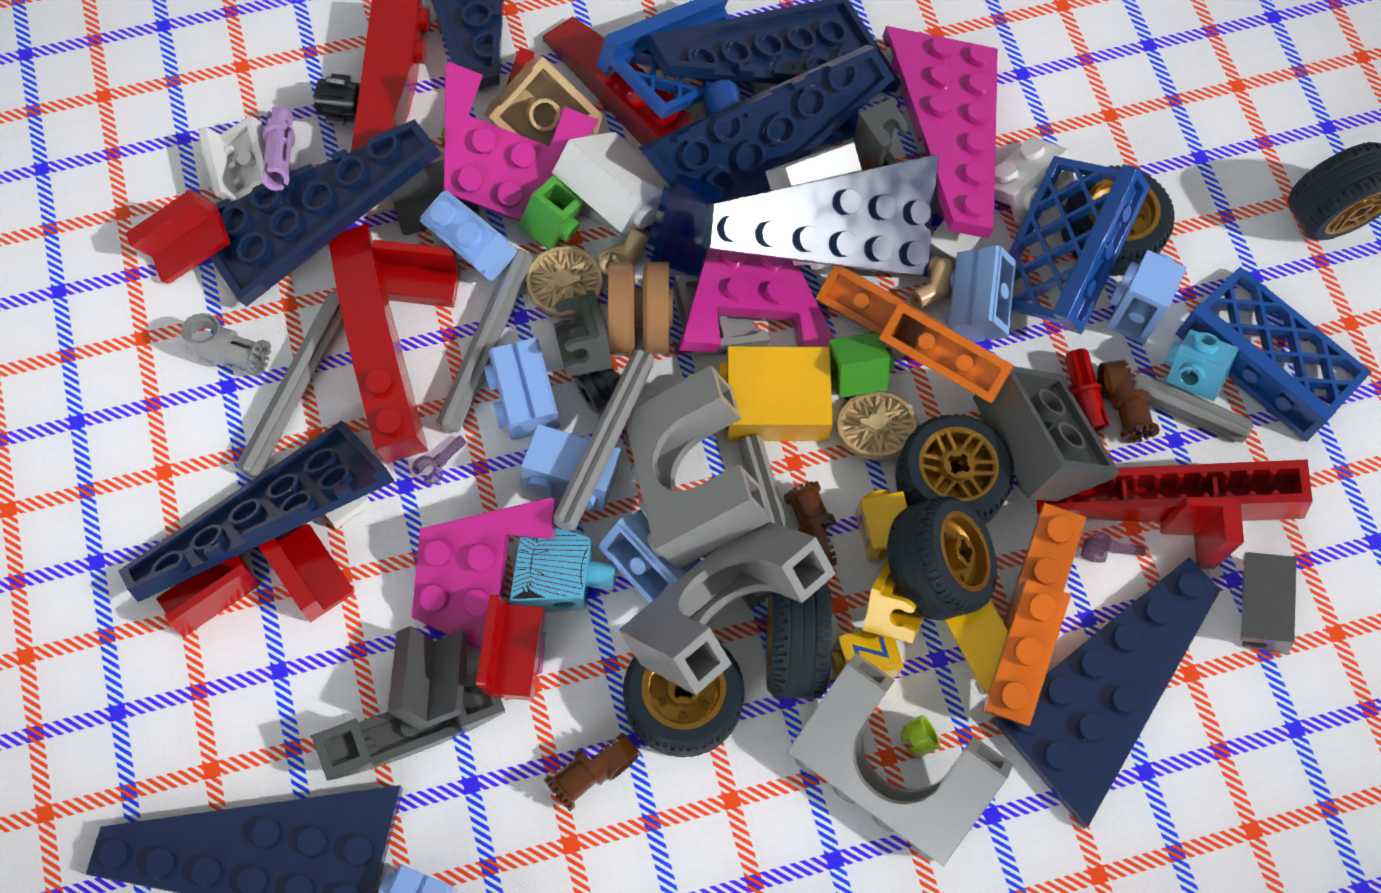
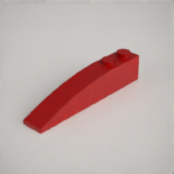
M372 0L351 151L367 145L369 138L406 123L418 79L419 64H425L426 43L422 38L423 32H429L430 11L429 8H423L422 0Z
M572 16L543 35V41L641 145L695 122L684 110L661 119L616 71L606 75L596 65L605 38ZM636 63L630 65L635 71L647 74ZM655 89V92L665 103L673 100L666 91Z
M368 224L344 230L329 242V248L347 341L374 449L387 463H391L429 450L379 262L372 251L373 240Z
M1308 459L1122 467L1117 468L1120 474L1112 480L1058 502L1036 500L1037 515L1041 505L1047 503L1085 516L1087 519L1163 522L1186 497L1240 499L1242 521L1305 519L1313 499Z

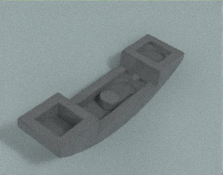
M476 673L465 678L461 714L425 729L418 730L394 715L385 712L359 723L357 718L313 734L311 737L326 780L329 781L403 759L477 728L505 713L501 698L488 697L476 685L478 674Z

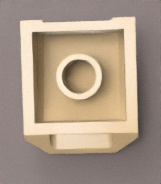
M536 55L523 66L520 72L491 102L484 113L497 127L547 146L551 144L564 107L598 119L597 126L589 136L599 133L603 117L563 75L540 55Z

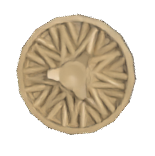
M569 246L552 248L550 251L548 250L540 254L531 264L526 277L528 295L535 306L548 315L561 318L576 316L577 312L574 310L557 312L555 305L559 301L587 295L586 291L589 290L595 291L598 300L603 287L602 273L594 257L582 249Z
M886 392L858 395L850 399L840 410L837 420L839 439L847 450L860 458L871 460L891 459L901 454L906 440L917 428L915 413L908 403L898 396Z

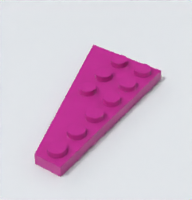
M886 26L882 37L885 46L891 49L893 55L891 64L894 73L899 74L904 87L902 96L917 140L923 142L926 151L925 156L939 154L936 177L937 189L935 192L948 230L989 238L994 229L998 49Z

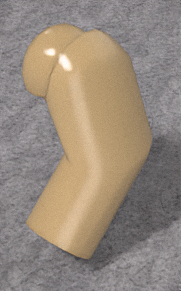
M645 228L632 230L625 243L602 252L598 260L601 272L608 276L609 262H631L635 267L651 237V233Z
M936 256L929 260V268H931L928 270V275L930 276L929 283L912 290L909 294L913 306L922 309L946 298L950 294V276L955 268L948 258Z

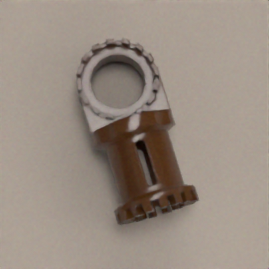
M1124 359L1100 363L1097 369V381L1103 385L1102 397L1105 400H1110L1112 408L1118 411L1123 428L1120 434L1121 440L1127 443H1136L1137 438L1139 442H1143L1142 437L1148 440L1149 437L1153 438L1160 432L1159 425L1153 423L1147 404L1150 401L1149 392L1143 389L1135 390L1132 381L1133 375L1130 374L1131 368H1126V366H1129V363H1126Z
M806 482L804 486L802 483L799 485V490L797 487H794L793 490L784 494V501L786 505H791L800 524L798 531L817 538L833 567L837 565V558H832L836 553L835 551L830 552V549L834 547L833 545L828 546L827 543L831 542V540L827 538L828 534L825 533V530L835 524V517L827 512L819 495L821 490L819 482Z
M624 733L616 737L618 742L615 739L611 740L613 746L610 747L607 744L604 750L601 749L599 751L600 754H597L592 761L581 749H578L574 753L575 759L554 777L548 775L543 779L551 791L557 794L556 797L560 798V802L569 812L575 808L574 802L595 783L601 785L607 779L609 781L615 779L639 757L641 752Z

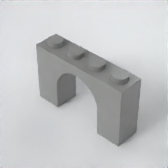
M711 365L633 408L626 422L627 432L624 433L625 442L632 452L635 463L631 466L632 474L641 489L642 498L639 499V505L642 513L648 520L650 533L647 534L648 544L657 557H664L677 569L771 521L761 485L740 464L697 487L681 491L675 490L676 472L689 450L705 438L741 419L732 387Z
M768 522L715 549L623 625L619 632L640 665L697 695L732 664L711 628L706 626V623L715 613L730 602L744 595L759 591L775 592L803 603L836 573L815 536Z
M856 653L845 665L787 752L795 757L797 765L802 770L811 775H819L833 785L835 793L840 798L852 804L857 803L871 813L872 819L881 828L889 832L895 831L908 840L912 849L919 856L929 861L935 860L944 867L1008 779L1013 763L973 736L945 776L931 786L921 789H905L883 780L873 770L866 758L863 747V733L869 717L895 680Z

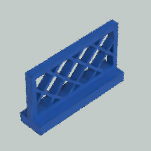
M692 0L606 35L596 65L606 75L616 71L661 119L704 100L707 88L719 80L692 78L703 81L702 87L698 88L683 84V77H676V82L657 77L656 69L660 70L646 45L650 34L731 18L724 10L728 0ZM636 63L649 67V74L635 71L630 65ZM733 81L736 85L742 83L740 81ZM655 89L675 94V99L665 103L655 92Z
M1058 156L1053 157L1008 252L1016 260V266H1018L1015 271V280L1022 277L1027 291L1013 297L1012 311L1062 324L1066 330L1071 332L1083 333L1150 189L1149 183L1138 167L1122 164L1121 169ZM1061 171L1076 173L1079 181L1057 192L1055 184ZM1104 179L1114 181L1107 194L1095 200L1093 199L1089 190L1090 186ZM1084 191L1088 204L1067 214L1062 201ZM1057 205L1061 218L1041 228L1038 222L1041 213ZM1093 213L1096 221L1092 229L1076 236L1072 223ZM1066 227L1071 240L1050 250L1045 237ZM1040 241L1045 254L1024 264L1021 258L1024 249ZM1076 249L1078 260L1075 266L1059 273L1054 260ZM1049 263L1054 277L1033 287L1028 273ZM1058 286L1061 296L1055 309L1041 307L1037 297Z
M1239 267L1203 303L1201 302L1175 333L1184 340L1189 330L1192 329L1199 333H1210L1220 341L1238 347L1239 350L1227 377L1306 442L1328 422L1340 406L1372 373L1242 267ZM1236 283L1242 286L1251 294L1252 301L1237 300L1233 286ZM1211 308L1227 309L1230 323L1225 322ZM1239 311L1255 312L1257 325L1241 324ZM1266 313L1278 315L1283 319L1284 327L1269 326ZM1244 335L1260 336L1263 350L1257 348ZM1271 337L1287 338L1290 352L1274 351ZM1299 339H1307L1314 344L1317 354L1302 353ZM1277 362L1293 363L1296 377L1290 375ZM1305 364L1320 365L1323 379L1307 378ZM1332 366H1341L1355 378L1352 381L1335 380ZM1310 389L1326 390L1329 405L1311 392Z

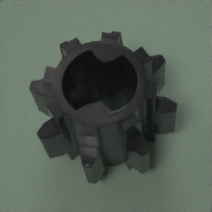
M331 74V77L327 76L326 79L318 80L314 91V109L317 111L316 114L326 116V123L345 125L346 121L349 122L350 119L355 120L360 84L351 82V76Z

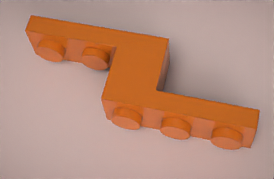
M833 266L815 298L872 332H877L880 336L879 339L990 403L994 402L1015 366L944 326L945 323L846 267Z
M1047 503L1041 505L1004 620V625L1008 632L982 710L983 712L1025 727L1030 726L1071 594L1064 592V588L1087 517Z

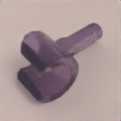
M459 435L435 457L432 458L426 455L418 457L412 465L413 472L416 475L420 474L425 467L432 465L433 470L425 477L424 482L429 485L437 484L443 476L442 467L467 443L466 440Z
M1097 532L1085 539L1081 556L1091 562L1103 563L1107 559L1108 552L1143 557L1145 547L1119 543L1118 541H1113L1107 533Z

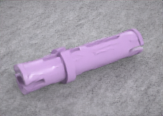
M280 105L272 107V112L268 111L267 125L264 127L262 140L266 146L262 182L267 188L275 191L285 188L284 184H289L291 148L295 143V132L292 128L293 114L288 108Z

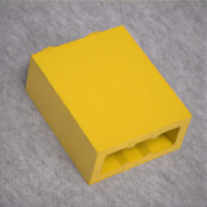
M728 346L727 362H719L718 373L732 387L741 419L727 427V441H740L743 437L754 434L760 435L763 441H829L833 426L830 347Z

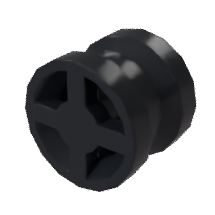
M611 368L591 372L590 374H581L574 379L585 402L593 412L598 413L605 409L606 402L610 400L620 378L614 369Z

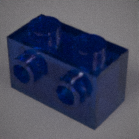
M677 173L673 188L664 186L657 209L665 213L662 223L654 221L647 243L655 247L651 262H669L670 269L698 277L707 250L703 249L706 205L722 202L725 187Z

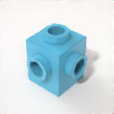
M1190 329L1182 343L1174 341L1165 360V364L1171 366L1166 383L1214 402L1226 381L1239 348L1220 341L1210 333H1199Z

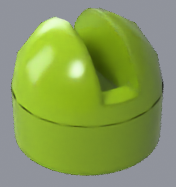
M920 715L904 725L901 731V741L910 739L912 745L906 749L909 753L922 756L940 748L937 732L924 715Z

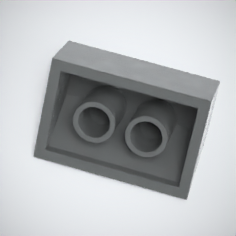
M1014 366L993 403L984 400L976 394L972 397L981 412V420L990 425L993 430H996L1002 436V440H1005V445L1009 447L1008 451L1012 455L1010 457L1013 459L1012 466H1014L1013 472L1017 478V485L1028 499L1058 502L1112 480L1120 474L1060 374Z

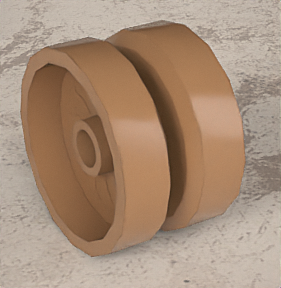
M609 262L608 337L610 354H632L635 349L636 328H643V348L646 352L651 354H669V328H673V289H669V262H647L643 268V288H635V268L631 262Z

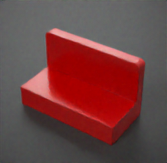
M191 189L126 232L129 245L153 258L159 278L166 284L172 283L230 243L217 205Z
M373 240L372 251L379 262L389 301L454 308L461 275L458 258L454 249Z
M1186 497L1160 524V533L1194 535L1196 564L1201 569H1215L1244 543L1240 499Z
M304 524L280 541L274 538L258 546L310 623L354 594L353 587L309 524Z
M240 555L176 584L158 596L156 600L165 611V619L169 625L183 637H186L259 587L260 584Z
M490 595L476 685L488 697L534 700L546 614L543 607L506 604L500 595Z

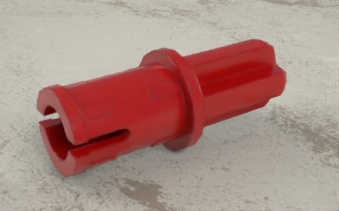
M1085 348L1072 350L1066 354L1065 358L1073 387L1071 392L1094 431L1105 430L1110 426L1102 402L1101 392L1104 390L1103 385L1096 381L1088 350Z

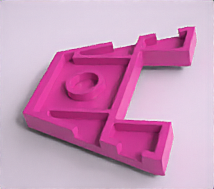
M447 61L445 68L444 191L447 190L457 199L520 222L531 195L554 175L552 171L568 140L589 136L597 126L598 119L564 107L550 146L536 142L471 117L469 114L483 75Z
M705 250L695 286V294L679 344L681 351L716 353L721 345L718 316L793 321L798 347H828L829 339H835L799 266H794L792 260Z
M546 498L420 528L412 618L447 635L462 631L468 635V644L481 650L490 595H500L502 599L504 597L509 535L555 539L556 525L553 520L559 499ZM543 632L537 675L543 672L546 632Z

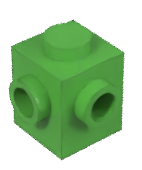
M553 175L531 195L518 227L550 251L561 239L568 242L577 232L581 223L576 219L585 201Z
M877 332L829 339L831 382L839 398L888 391L889 373L894 372L895 367L894 356L889 347L885 348Z

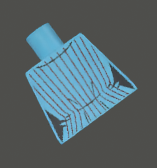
M556 528L555 539L520 536L510 603L511 605L543 607L546 612L583 610L586 608L588 588L614 590L617 567L614 563L592 561L593 542L588 536Z

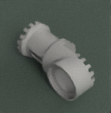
M206 313L194 314L183 322L181 327L182 337L186 349L192 355L195 354L197 357L215 361L220 366L231 364L247 369L248 373L255 377L261 376L262 372L265 371L264 366H268L265 359H270V357L266 356L271 354L269 341L260 340L255 342L239 337L236 331L221 327L216 317ZM207 328L214 331L213 335L204 341H196L191 338L192 334L200 329Z

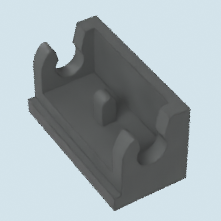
M895 97L889 98L859 113L853 143L862 170L881 167L883 164L897 163L890 153L894 128L897 126L899 133L906 136L908 124L897 108L898 102Z
M594 290L586 291L587 295L563 299L555 305L557 312H565L567 310L577 312L573 319H564L554 324L566 377L613 368L607 331Z
M1252 552L1244 553L1242 624L1240 632L1242 647L1278 652V654L1285 655L1290 651L1295 642L1297 557Z

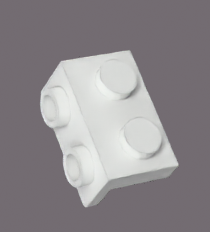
M252 115L222 134L213 131L207 126L199 130L202 143L201 153L207 163L210 175L209 185L212 192L220 200L227 198L232 201L238 200L251 194L253 187L263 183L262 172L264 169L263 163L266 147L262 140L263 125L260 120Z
M1032 136L995 167L994 199L1011 206L1016 223L1022 225L1053 157L1058 156L1070 159L1067 148ZM1061 171L1055 184L1057 192L1073 182V172Z

